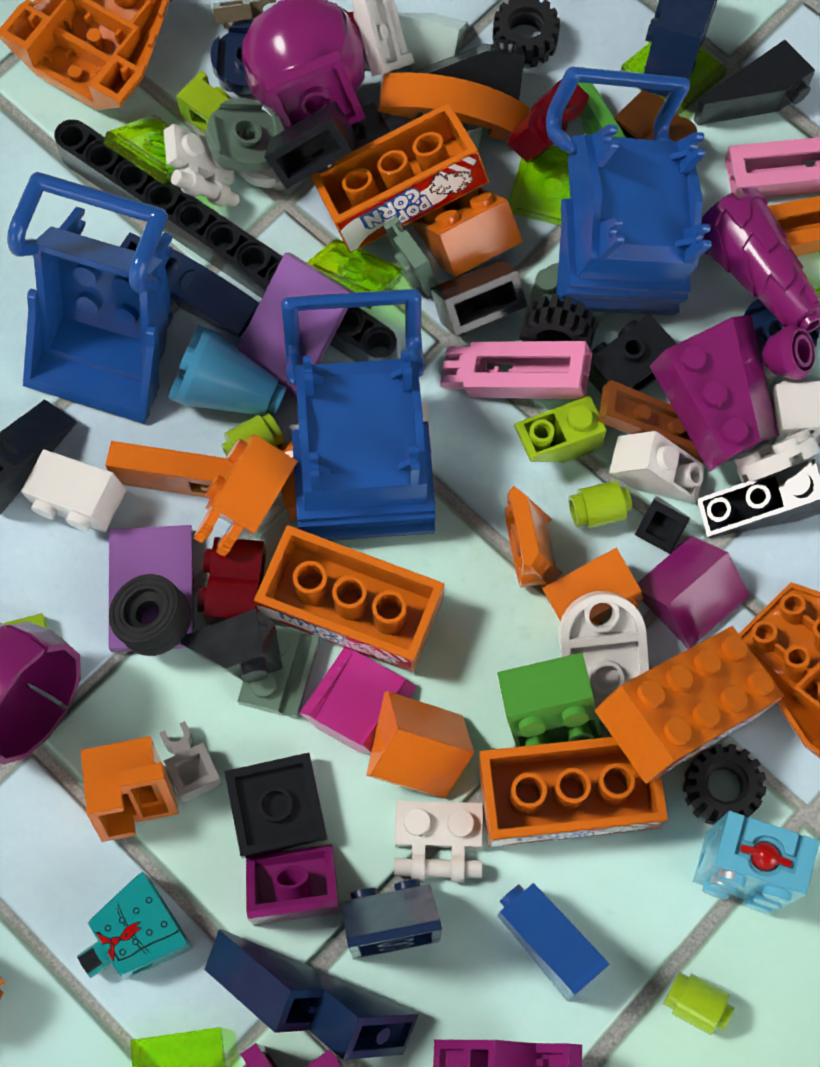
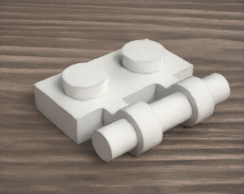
M172 124L163 130L167 165L177 169L172 174V184L181 187L183 193L188 195L207 197V200L214 205L235 207L239 203L240 197L238 193L231 191L228 186L235 182L234 169L225 170L216 163V156L209 149L206 137L176 124Z
M396 801L395 847H412V859L394 858V876H411V880L420 879V881H424V877H451V882H464V878H482V861L465 860V849H482L483 803ZM425 848H451V860L425 859Z

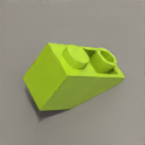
M591 396L581 398L514 424L530 462L565 463L602 449L607 431L604 424L598 422L599 413Z

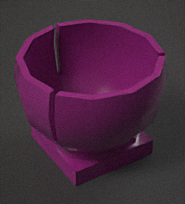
M281 0L254 18L242 42V61L246 83L253 96L271 115L274 112L280 117L285 130L333 101H336L350 124L366 119L356 94L365 79L362 37L355 23L341 6L338 7L337 3L327 0Z
M0 622V764L3 765L28 757L50 738L68 712L54 701L30 688L28 684H32L52 695L65 705L71 706L81 679L80 654L54 631L31 622L4 625Z

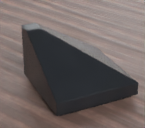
M656 496L635 535L671 554L690 517Z

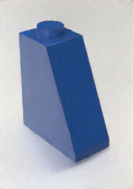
M534 883L525 890L518 884L499 901L504 908L499 911L497 917L566 1001L575 996L610 965Z

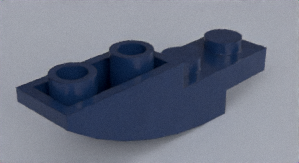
M129 232L120 247L136 251L141 237ZM173 249L165 265L171 299L174 300L179 308L241 338L249 326L259 302L213 271Z

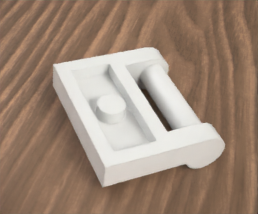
M352 0L354 20L360 30L364 45V58L369 65L372 77L415 63L412 51L408 52L395 0Z

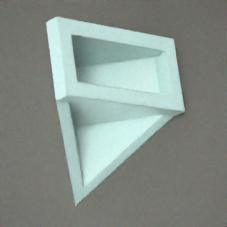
M398 13L408 52L412 51L415 62L409 65L412 72L460 53L468 28V21L434 13Z

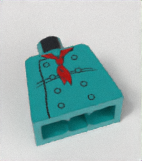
M141 872L89 920L88 925L98 941L78 954L77 958L90 978L112 964L120 977L128 979L189 951L193 946L151 879L144 872Z

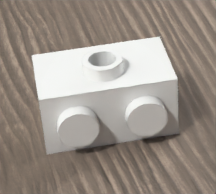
M43 449L21 493L33 504L31 509L45 518L54 519L55 515L66 518L68 524L79 530L87 532L91 527L106 532L127 489L113 472Z

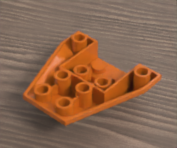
M791 582L739 635L784 694L776 704L804 747L820 759V592Z

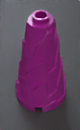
M752 187L742 188L747 196L739 200L733 192L714 204L702 217L701 224L710 225V231L704 234L702 239L711 241V247L705 254H709L727 273L732 274L753 297H757L782 326L786 327L795 324L808 333L814 331L820 326V296L802 269L804 267L787 242V236L769 209L768 201L758 189Z

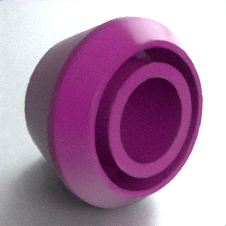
M791 324L769 337L762 350V359L765 366L778 376L794 380H801L806 377L813 368L815 361L814 344L809 333L800 326Z

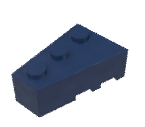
M659 0L655 16L651 19L645 41L651 43L644 73L685 77L689 80L691 73L694 71L698 52L701 45H703L718 0ZM640 88V90L667 97L670 92Z

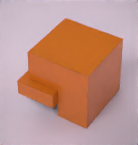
M151 736L81 750L87 816L101 842L135 836V821L137 823L179 814L177 797Z

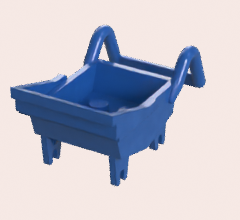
M574 66L566 70L549 105L546 116V130L549 139L562 151L568 152L570 199L563 198L561 201L562 224L556 295H559L560 301H565L566 296L573 298L572 304L576 305L579 301L585 304L584 311L590 309L592 312L674 316L680 312L679 304L688 300V293L691 292L690 275L699 265V257L710 249L711 241L702 240L703 235L710 231V225L701 224L703 199L696 169L697 163L705 155L704 148H697V144L704 140V133L694 132L678 142H674L669 138L670 123L690 89V81L687 78ZM578 82L670 91L654 122V140L612 137L617 133L618 126L608 124L592 135L570 136L562 129V117Z
M35 172L30 176L10 222L7 234L8 248L13 255L17 257L33 255L37 290L31 288L27 294L28 320L23 373L24 387L145 424L150 415V408L157 397V391L160 388L159 363L165 351L167 329L173 319V314L170 313L173 303L170 302L171 293L165 265L173 251V247L169 246L173 235L164 232L161 236L168 220V214L164 209L41 172ZM43 191L147 222L136 251L82 236L81 233L86 222L80 219L84 216L85 209L77 206L59 228L51 226L37 239H25V235Z
M416 289L291 296L284 298L281 302L286 376L291 384L296 385L299 430H292L293 458L298 461L294 467L297 521L298 529L329 541L435 534L436 509L428 421L423 422L419 377L423 375L426 367L421 336L422 296ZM405 304L406 350L401 351L400 359L312 365L311 356H303L302 365L298 311Z

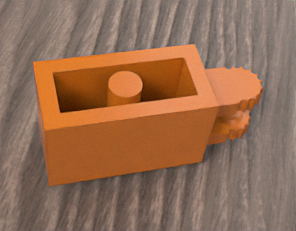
M255 434L247 437L245 441L239 438L232 447L226 459L231 462L230 467L224 477L217 475L205 493V496L210 499L205 507L208 512L193 537L202 543L210 536L219 517L230 523V526L219 540L216 550L217 553L224 557L231 550L241 531L246 534L256 533L298 462Z

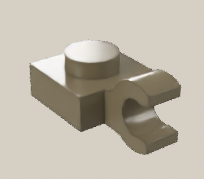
M232 0L213 3L215 24L223 23L224 28H229L237 23L252 19V17L256 18L263 13V7L266 4L276 3V0Z

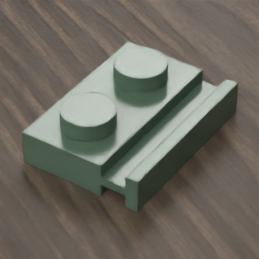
M396 216L383 225L396 255L394 258L402 269L400 272L411 289L419 287L426 298L432 295L430 288L438 285L433 270L425 254L409 232L403 230L401 222Z
M275 625L283 669L269 673L268 677L261 681H243L237 701L239 705L298 719L320 644V636L314 634L312 636L298 630Z

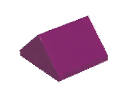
M694 536L688 538L637 582L642 591V601L687 649L694 646L750 595L729 553Z
M333 845L272 852L246 858V913L248 920L253 925L341 913Z

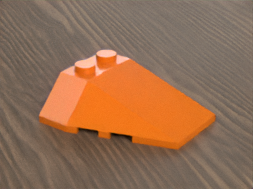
M26 0L18 5L0 27V40L36 76L93 109L119 108L144 78L170 0H34L33 2Z

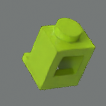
M202 70L176 95L181 117L204 134H206L207 124L212 113L219 109L221 103L231 99L222 88H213L209 85L208 76Z

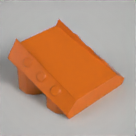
M514 486L507 493L508 507H505V518L520 588L541 584L547 586L558 580L563 574L556 567L547 526L552 519L528 496Z

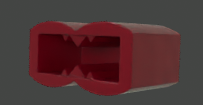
M561 80L534 103L529 115L510 134L508 145L527 163L535 161L555 145L547 135L546 116ZM578 84L563 113L562 129L565 132L568 124L583 112L588 103L589 94Z
M214 537L212 549H205L203 572L209 573L207 587H200L197 610L203 613L207 625L221 622L256 608L254 599L263 581L267 550L264 541L237 539L231 550L224 557L216 552L221 537Z

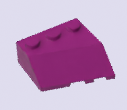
M751 315L731 317L664 350L649 366L709 472L779 436Z

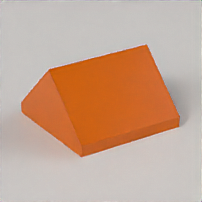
M390 691L384 692L366 776L441 799L446 798L475 753L463 715Z

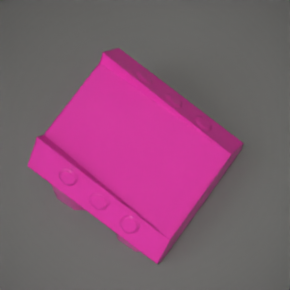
M344 647L300 714L318 730L357 752L371 755L384 692L390 691L411 698L417 687L404 677L357 651Z

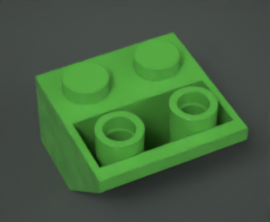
M583 652L497 672L506 718L516 747L603 738L599 718L594 711L596 706Z

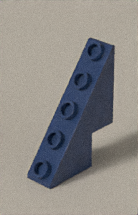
M222 929L218 930L204 969L274 1033L309 1030L342 1060L403 1055L419 1016V1013L413 1009Z

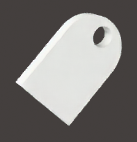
M610 591L587 593L577 598L566 609L559 625L560 657L583 652L597 708L620 685L649 670L646 626L640 612L628 599ZM598 603H607L612 608L611 618L604 624H594L589 619L591 608Z

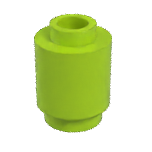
M269 413L263 417L256 415L225 432L226 442L222 443L221 447L226 457L239 438L245 441L247 437L254 434L278 448L277 446L284 442V437L274 418Z
M617 480L578 489L577 494L568 497L572 520L577 528L585 526L587 529L624 521L627 519V511L632 510L629 490L626 486L620 487Z
M681 972L677 974L663 1005L673 1010L672 1015L709 1035H712L715 1028L724 1031L735 1009L733 1005L728 1003L730 993L692 973L688 977Z

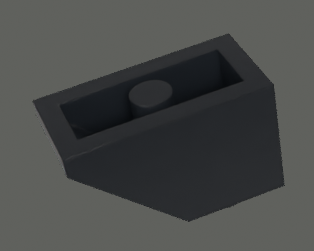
M256 608L188 633L181 640L183 646L244 682L261 681L267 678L269 673L283 669L275 623Z

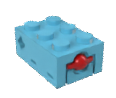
M728 811L706 832L692 882L703 885L702 892L720 899H728L730 894L745 899V906L752 910L771 914L772 909L779 910L807 894L820 840L805 835L802 836L799 833Z

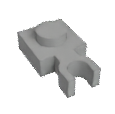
M184 721L179 723L184 733L179 741H170L165 730L159 733L167 751L175 755L164 760V763L182 803L222 785L204 743L191 748L193 739Z

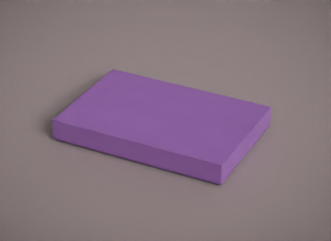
M290 252L284 253L237 349L277 378V384L285 386V391L297 398L296 385L291 384L286 376L285 342L281 310L282 300L291 296L356 292ZM348 308L298 311L302 365L303 356H311L312 365L320 364Z
M192 525L109 529V608L117 591L131 579L145 574L160 575L169 579L188 599L191 607V623L186 634L194 632ZM152 606L143 613L141 618L142 624H149L157 618L159 606ZM109 623L110 652L132 651L115 636ZM180 642L173 649H184L186 647Z

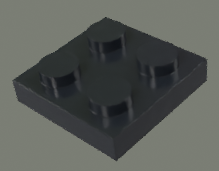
M309 752L224 771L240 857L242 859L328 840Z

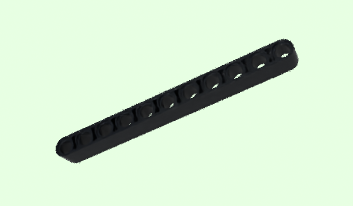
M69 119L57 126L54 138L62 160L67 167L105 192L164 209L168 214V220L163 232L173 235V239L260 298L263 297L283 256L195 197L183 193L179 186L172 184L170 180L85 123ZM102 163H108L107 165L99 166ZM140 182L135 186H128L131 183ZM163 202H170L168 205L163 207L157 206ZM193 222L200 223L194 227H187L188 224ZM223 242L231 243L229 246L224 248L216 247L217 245ZM252 263L262 264L260 267L255 269L247 267ZM348 308L330 345L355 362L397 359V338L395 333L361 308ZM352 325L356 327V329L352 332H343L339 330L342 326ZM377 346H383L388 349L383 354H375L370 350Z

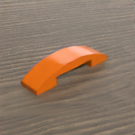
M410 72L383 74L378 112L415 120L418 112L426 114L449 102L460 122L488 128V137L505 141L509 140L513 129L529 115L530 109L512 96L479 83L443 75Z

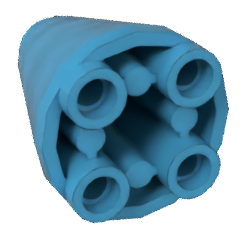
M197 325L190 345L187 347L180 363L178 377L176 376L167 399L187 406L260 416L269 413L275 417L286 387L277 384V378L214 331Z

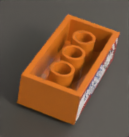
M449 102L354 150L337 160L324 172L311 175L349 253L387 235L383 225L396 216L403 227L489 183L478 149Z
M287 525L254 602L257 610L269 619L311 635H318L324 640L414 673L443 602L445 583Z
M731 626L620 685L594 711L642 780L647 784L754 721L778 702L784 694L736 629Z
M613 737L479 752L478 767L488 847L661 829L668 821L662 777L660 776L645 784Z

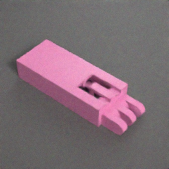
M820 137L729 146L725 157V164L731 193L733 192L739 200L747 196L742 188L750 187L758 189L764 197L820 192V161H815L813 167L803 165V161L820 160Z
M586 341L471 342L470 346H450L446 348L445 357L453 361H445L443 363L442 371L449 375L441 376L440 386L445 389H465L471 398L581 399L586 397L592 351ZM487 364H513L509 372H503L499 366H494V369H487Z

